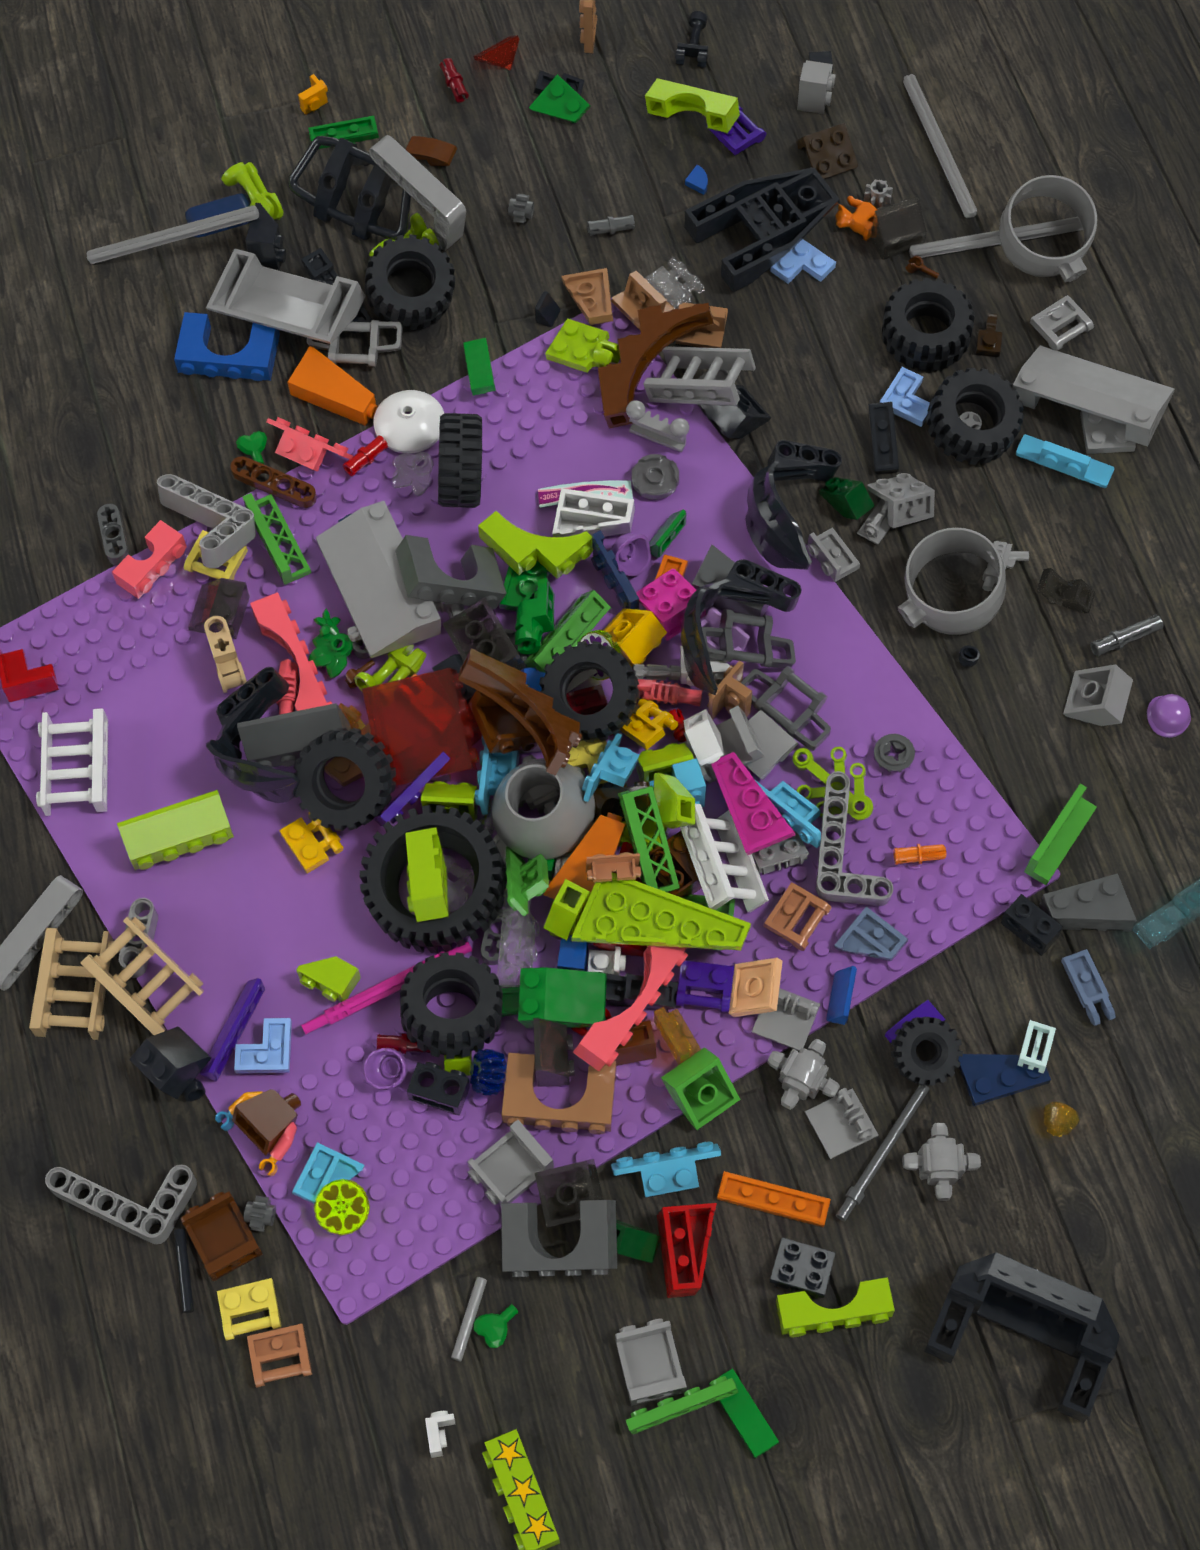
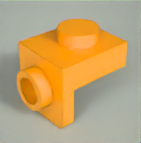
M314 74L309 76L311 87L298 94L300 108L305 115L317 110L328 102L326 94L328 88L324 81L318 80Z

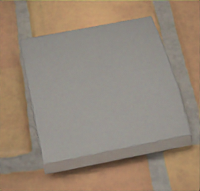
M760 710L749 720V723L764 757L746 766L760 779L764 780L779 761L783 762L798 745V742Z

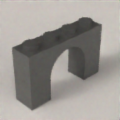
M405 535L395 550L408 598L496 609L506 596V590L493 548L477 545L469 547L460 560L466 580L452 578L438 567L433 558L428 538Z
M616 1200L580 1201V1239L575 1249L562 1258L550 1255L539 1241L537 1203H501L503 1272L512 1271V1277H528L529 1271H538V1276H555V1270H565V1276L582 1275V1270L591 1269V1275H608V1269H617Z

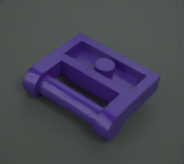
M740 106V116L737 120L750 134L737 122L734 123L728 133L708 128L734 155H737L756 142L760 143L767 135L762 128H758L742 112L743 109Z
M684 960L680 969L676 1006L684 1007L685 1004L721 1009V1012L729 1013L734 966ZM686 989L723 994V998L686 994Z

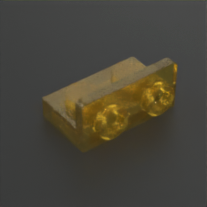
M662 1007L654 1011V1023L678 1065L701 1050L678 1009L667 1013L665 1008Z

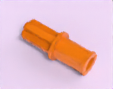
M917 844L914 847L894 848L895 865L911 862L922 864V861L945 859L946 847L943 844L929 846Z

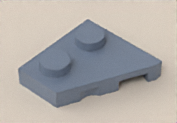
M865 907L834 946L837 950L892 961L908 942V938L868 907Z

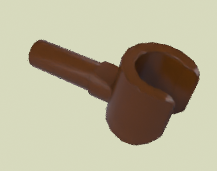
M920 256L912 257L908 260L909 264L905 267L912 274L920 270L936 279L939 276V273L923 265L924 263Z
M370 660L357 670L349 669L347 671L345 681L349 688L358 687L354 680L355 676L360 672H366L374 666L375 662L373 660Z

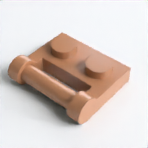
M791 882L765 921L764 927L789 941L797 949L804 951L809 944L808 939L823 916L828 915L832 908L824 900ZM810 905L815 908V911L798 935L793 932V929Z
M303 1324L247 1336L256 1388L265 1386L266 1382L301 1374L304 1377L312 1375ZM294 1356L300 1357V1363L264 1372L262 1370L261 1364Z

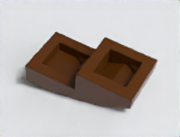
M412 136L406 148V151L415 159L427 160L430 166H449L457 150L455 145L448 142L421 136Z

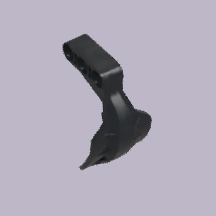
M781 440L775 445L768 459V466L761 469L752 480L747 496L746 527L760 555L771 565L782 569L808 570L812 563L802 532L781 501L774 481L809 478L828 481L835 476L842 463V457L838 452L832 449Z
M741 559L734 563L726 579L710 583L696 590L688 601L681 623V642L685 668L693 685L713 695H716L718 690L700 616L705 609L713 606L718 598L766 604L778 610L790 612L796 607L802 589L799 583L749 560Z
M266 667L219 704L216 713L222 728L216 740L207 742L206 747L214 755L218 769L234 785L243 790L251 791L264 800L274 803H286L295 796L301 781L292 772L281 771L257 762L241 759V738L237 723L260 719L269 707L280 700L289 689V683L273 667Z

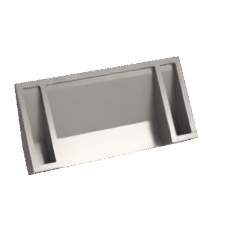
M234 249L206 308L213 312L332 344L357 316L365 294L357 281L337 276L333 285L263 267L254 253Z
M1039 346L1022 366L1013 384V390H1017L1020 395L1018 401H1022L1023 406L1035 409L1040 397L1110 419L1126 425V440L1147 447L1175 390L1174 388L1043 346Z
M385 501L357 510L316 537L319 548L357 626V630L370 658L441 634V618L433 601L408 598L395 552L403 539Z

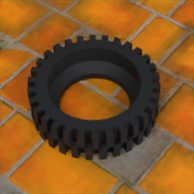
M428 805L422 806L423 814L418 815L416 809L413 808L408 810L410 817L404 819L401 813L395 816L398 824L392 826L389 821L383 825L386 831L384 835L378 831L373 838L377 845L374 846L369 843L366 851L370 858L363 856L361 861L365 870H360L359 877L364 883L360 884V889L364 895L363 900L369 912L384 933L388 934L396 943L400 941L402 946L408 949L413 945L417 952H424V948L427 947L430 953H438V946H442L444 951L448 952L452 950L451 943L456 942L461 947L466 944L463 938L470 936L472 941L479 938L476 930L480 927L485 932L490 927L486 921L488 918L493 921L496 920L498 914L495 907L502 909L504 901L501 894L506 895L507 888L504 881H507V876L504 870V861L488 830H484L482 824L477 819L473 821L471 815L466 812L461 816L458 809L453 807L447 813L445 807L441 805H436V813H433ZM436 827L441 848L456 851L471 864L474 873V887L466 903L451 913L449 917L417 922L416 916L404 907L399 895V880L405 866L408 864L405 833Z

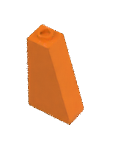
M309 346L287 382L290 395L366 426L369 419L374 418L377 409L374 394L317 349Z
M609 812L607 817L600 815L550 882L543 895L555 899L565 879L591 892L595 883H593V880H587L586 858L597 854L606 856L616 855L626 828V824L622 823L623 817Z

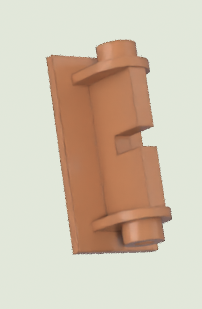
M624 852L619 855L607 856L597 854L587 857V880H593V883L612 881V872H616L617 881L636 880V877H641V867L639 866L640 853Z

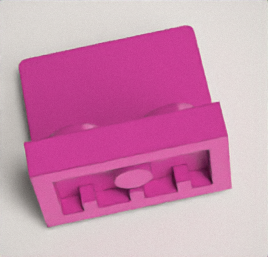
M673 568L637 591L636 594L639 597V602L648 611H652L664 630L667 631L663 638L668 641L681 632V623L688 601L696 589ZM706 609L701 614L700 619L707 615Z

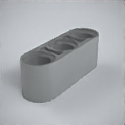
M136 899L130 907L128 916L131 919L137 917L146 926L144 932L153 940L158 922L157 911L149 899ZM150 910L147 916H139L142 911ZM133 937L120 950L119 963L122 969L148 946L142 939L140 941H133ZM148 961L131 978L142 976L147 969Z

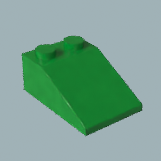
M547 967L521 968L518 1021L527 1029L591 1027L596 1022L605 1021L607 974Z

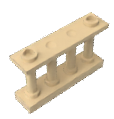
M128 916L123 922L129 927L102 954L95 957L89 954L81 964L153 1035H157L166 1029L163 1026L165 1023L164 1019L193 990L199 996L204 992L201 988L203 982L195 974L191 973L188 975L144 932L146 926L137 917L131 919ZM137 934L148 946L119 974L112 976L105 969L108 966L107 963ZM156 953L166 965L138 993L134 992L131 995L124 988L127 985L126 982ZM175 972L185 984L157 1012L153 1011L150 1013L144 1007L146 1004L145 1000Z
M46 928L29 1026L35 1036L46 1037L47 1028L51 1026L88 1028L91 1038L98 1040L99 1031H103L105 1024L102 1012L106 988L97 979L94 992L56 990L54 983L55 978H59V976L95 978L83 966L60 965L58 962L59 953L72 951L102 954L114 942L109 931H103L102 943L65 941L57 928ZM110 961L107 963L108 966L105 968L108 972L110 967ZM55 1001L92 1003L90 1017L52 1015L50 1012L51 1003H55Z

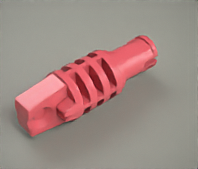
M289 659L281 661L279 674L289 683L287 693L276 702L279 706V715L294 712L295 702L299 693L298 665Z
M638 679L640 698L649 701L657 700V703L663 701L664 704L669 702L674 706L678 703L699 707L701 705L703 690L687 689L681 687L678 683L673 685L671 682L664 683L663 680L657 682V679Z

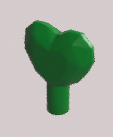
M256 431L250 436H240L236 441L237 448L244 454L252 456L254 461L264 464L261 452L267 444L265 433Z
M510 1304L500 1315L490 1313L479 1316L474 1322V1331L485 1338V1342L490 1348H498L503 1345L508 1332L507 1322L518 1313V1310L514 1305Z

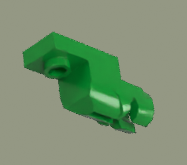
M548 578L538 580V588L534 591V599L525 600L518 605L515 645H518V651L521 654L537 652L540 649L543 633L554 631L555 594Z

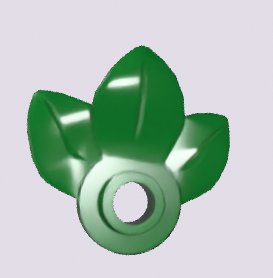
M328 633L324 636L319 634L312 640L316 648L311 652L308 661L313 660L316 668L326 666L329 677L333 679L347 666V656L353 650V642L344 633L336 635ZM342 642V646L340 648H337L339 643Z

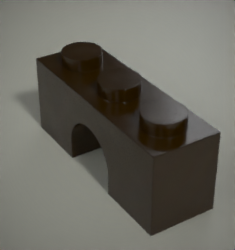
M634 782V787H627V783H625L624 787L611 783V788H604V784H599L593 793L595 799V817L593 822H596L600 815L607 817L608 812L614 814V809L620 802L618 793L649 787L650 782ZM648 793L634 797L636 808L644 813L650 805ZM651 810L649 815L654 818L653 811ZM638 813L639 819L641 820L643 815Z

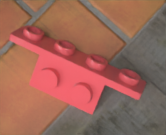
M277 417L276 421L270 418L266 421L284 430L275 453L318 472L327 450L347 459L353 457V455L347 453L349 448L338 443L330 446L328 445L329 439L317 434L312 438L308 436L310 431L299 426L292 429L289 427L291 423Z

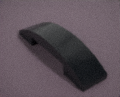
M322 248L301 259L312 280L333 285L338 275L334 271V265ZM361 305L357 316L351 322L371 323L373 319L363 305Z

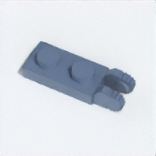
M1086 949L1062 958L1061 962L1083 1008H1086L1091 1024L1094 1026L1100 1024V1017L1094 1004L1101 1002L1106 1018L1108 1020L1114 1019L1115 1011L1109 1000L1108 991L1088 950Z

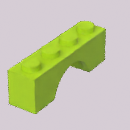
M658 78L645 95L647 112L649 114L668 118L677 112L696 111L706 117L708 128L726 133L730 131L740 116L737 97Z
M888 1277L860 1282L855 1298L846 1306L837 1309H828L817 1305L809 1298L805 1291L777 1295L776 1299L782 1335L789 1334V1337L803 1336L806 1334V1331L817 1329L818 1333L834 1330L833 1326L844 1325L845 1328H854L860 1326L861 1322L872 1320L873 1324L889 1321V1317H892L895 1311Z

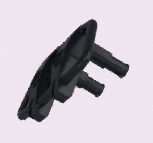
M317 136L314 138L288 180L290 190L314 206L313 216L324 222H329L332 218L353 227L352 235L363 240H368L371 234L395 240L396 236H405L408 229L411 195L403 189L399 227L396 231L377 226V220L386 204L390 184L396 185L398 183L372 160L369 152L367 153V151L357 148L356 143L350 142L345 138L337 139L327 136ZM321 145L334 147L325 169L319 177V185L315 197L298 185V179ZM373 165L374 167L368 176L362 192L358 196L355 217L336 210L342 193L347 186L351 166ZM332 178H334L335 185L333 188L330 184ZM371 196H373L374 198L373 206H371L369 203V199Z

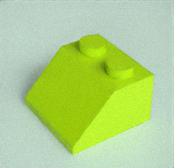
M671 743L662 749L642 751L635 767L640 782L654 781V773L672 776L673 764L694 759L685 743Z
M442 781L426 783L421 796L422 806L429 805L433 813H436V805L444 806L447 813L453 807L458 809L461 816L466 812L475 821L478 811V805L475 803V790H478V787L470 783H459L458 785L447 784Z

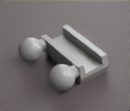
M631 401L627 405L626 413L630 418L629 421L633 423L629 432L682 453L686 445V435L689 432V423L685 419L677 418L669 425L668 418L659 421L658 414L652 418L651 411L645 413V406L640 401Z

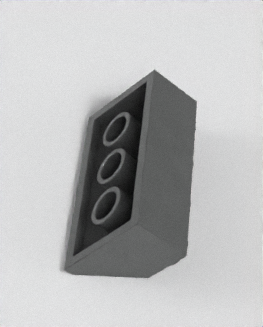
M337 703L237 723L247 760L271 768L294 766L295 761L300 758L299 753L303 748L330 730L335 731L338 728L345 727L348 731L351 730L350 722Z

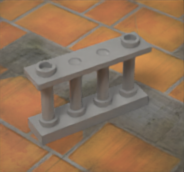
M665 347L662 351L667 366L660 378H646L643 385L649 402L736 406L740 399L735 381L741 370L754 371L756 366L750 349ZM676 368L687 369L682 379L671 378ZM697 369H709L704 379H693ZM719 370H730L725 380H714Z

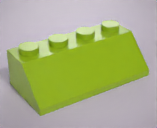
M218 790L117 823L129 859L135 870L149 869L155 863L172 861L177 859L179 855L188 852L196 853L206 846L223 844L234 837Z

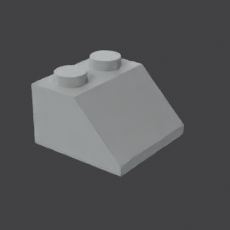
M1116 664L1075 671L1063 714L1066 717L1099 726L1120 724L1124 717L1133 679Z

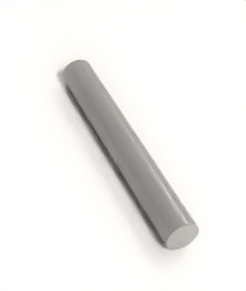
M481 1277L476 1278L451 1356L456 1361H462L487 1280Z

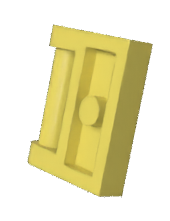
M202 530L185 560L184 570L199 572L220 580L224 585L231 586L235 574L248 552L247 546H244L223 564V566L227 567L225 572L216 568H207L203 563L197 562L199 557H201L200 540L209 533Z
M272 1278L217 1291L226 1341L235 1339L236 1335L269 1327L273 1329L281 1328ZM269 1310L270 1316L232 1324V1318Z

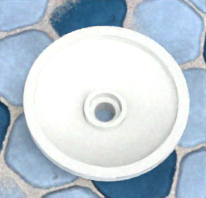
M417 390L400 391L388 396L380 403L374 415V430L376 436L380 435L386 440L390 450L405 454L418 453L430 448L439 440L440 416L444 414L440 403L425 392Z

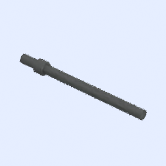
M920 1084L856 1185L854 1187L851 1186L846 1193V1200L836 1214V1217L841 1221L845 1222L855 1205L861 1203L867 1186L930 1090L927 1085Z

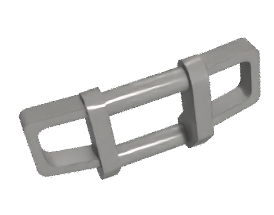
M372 320L371 323L350 322L343 331L371 332L368 354H339L340 335L330 345L313 342L312 339L307 338L309 346L329 351L328 359L335 364H368V366L376 367L378 353L401 349L402 325L400 322H379V320ZM380 328H396V343L379 346Z

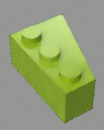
M437 828L405 833L408 857L407 873L409 880L407 881L409 896L407 897L409 911L415 913L417 922L449 917L447 868Z

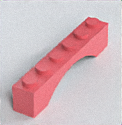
M277 592L251 602L253 615L262 635L284 647L298 665L300 686L295 702L296 711L332 704L331 701L326 702L324 698L327 695V691L322 680L317 682L315 675L318 674L314 661H308L306 657L309 651L305 641H299L297 634H300V630L295 619L290 621L288 614H291V610L287 600L282 601Z
M648 946L643 953L644 978L635 1002L621 1014L608 1020L594 1023L573 1053L597 1071H600L605 1064L610 1067L619 1055L615 1051L619 1044L624 1047L633 1035L629 1031L633 1024L639 1026L647 1015L643 1011L647 1004L653 1006L661 995L657 991L661 984L666 987L675 975L671 971L675 965L680 967L687 958L688 954L685 952L687 948Z

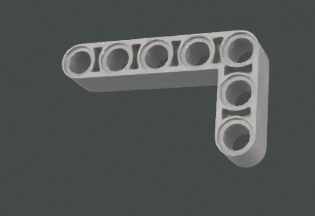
M389 135L384 136L369 149L372 160L434 217L433 232L442 250L446 251L463 236L466 218L465 206L409 152Z
M172 474L162 475L157 479L159 499L163 506L213 529L199 543L202 563L205 567L218 568L255 538L256 527L254 514L251 510Z
M833 772L828 776L825 787L816 893L821 899L826 901L884 906L890 901L894 890L893 884L888 878L842 873L850 779L844 772ZM840 782L843 784L844 789L834 790L831 784ZM836 806L841 809L842 813L840 815H832L828 809ZM834 831L839 834L840 838L830 840L826 834ZM832 856L836 858L838 863L832 866L827 865L824 862V858ZM825 881H830L835 885V889L832 891L824 890L821 884ZM857 884L860 886L861 892L857 894L851 893L848 890V886ZM876 887H884L888 894L878 896L875 894L874 889Z
M176 1165L169 1171L150 1207L147 1209L62 1167H54L45 1177L47 1187L56 1197L152 1244H161L167 1240L197 1185V1180L189 1167L186 1165ZM180 1176H189L185 1184L176 1185L177 1179ZM59 1178H66L63 1186L55 1187V1182ZM90 1189L89 1195L86 1198L78 1199V1195L82 1190ZM111 1200L114 1202L111 1209L107 1211L102 1210V1205L106 1201ZM167 1200H175L172 1208L163 1209V1204ZM137 1212V1218L134 1221L125 1222L126 1216L129 1213ZM161 1224V1229L158 1233L149 1234V1229L152 1225Z

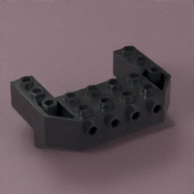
M997 1252L959 1266L924 1352L951 1363L971 1313L1076 1358V1362L1057 1411L1084 1423L1090 1417L1108 1365L1114 1358L1120 1338L1103 1299Z

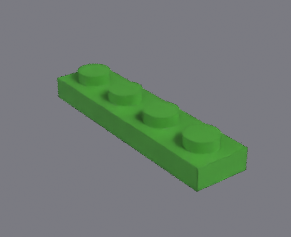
M726 1376L711 1381V1386L700 1390V1387H695L685 1391V1397L675 1401L673 1397L664 1399L657 1403V1408L647 1411V1408L631 1413L632 1418L626 1420L629 1431L634 1435L737 1394L739 1392L733 1378L727 1380Z

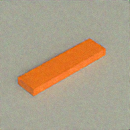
M725 1171L717 1196V1200L820 1227L825 1225L831 1200Z

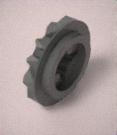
M888 734L881 737L874 748V759L879 763L880 768L883 767L888 772L898 771L900 773L903 769L910 767L915 757V749L912 742L900 734ZM891 746L895 752H900L897 761L893 756H888Z

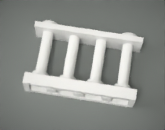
M93 709V719H89L88 722L53 724L48 713H42V722L38 723V734L40 738L42 737L41 784L40 792L36 793L37 806L42 808L45 816H50L52 803L89 801V803H93L96 812H107L108 718L104 709ZM90 732V734H93V741L86 745L52 747V734ZM90 755L92 757V765H89L87 768L52 770V757ZM89 778L92 780V788H88V791L51 793V780Z
M695 804V824L680 827L709 908L717 910L731 899L738 898L743 899L747 912L754 911L769 901L752 854L747 855L730 811L728 810L717 819H710L705 817L701 804ZM710 829L718 831L721 842L714 841ZM718 852L726 853L730 865L722 864ZM727 875L735 877L738 888L730 886Z

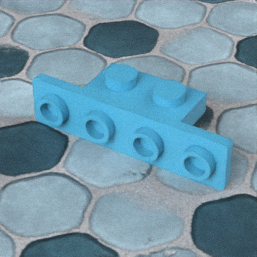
M1026 434L1023 435L1016 451V456L1102 488L1107 487L1114 471L1113 466Z
M617 733L613 741L608 740L604 752L602 751L599 755L597 764L594 763L590 775L586 776L582 786V790L586 791L583 801L589 802L602 779L624 787L638 762L640 754L634 753L628 748L619 747L622 734Z
M482 736V744L484 746V750L480 751L482 770L477 772V781L480 787L479 790H475V803L480 805L482 815H487L490 795L495 794L502 779L519 765V751H511L507 754H490Z
M784 781L771 791L758 783L788 825L799 834L805 843H810L815 848H818L821 843V832L811 823L820 816V809Z
M702 1142L697 1144L696 1148H672L670 1153L659 1154V1152H649L644 1154L643 1158L638 1159L622 1157L616 1160L617 1163H612L611 1168L614 1176L640 1171L645 1197L699 1187L695 1161L721 1156V1150L718 1144Z

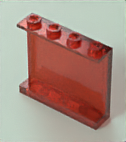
M452 668L362 689L371 734L375 736L373 742L377 744L381 741L385 746L383 752L385 755L390 754L393 759L389 763L390 767L396 768V776L393 778V781L396 782L395 789L399 788L398 786L410 784L443 751L451 759L432 778L466 770H477L476 763H479V756L476 748H472L470 739L474 737L472 725L467 723L465 713H468V705L460 692V688H463V682L458 680L459 673H456V670Z

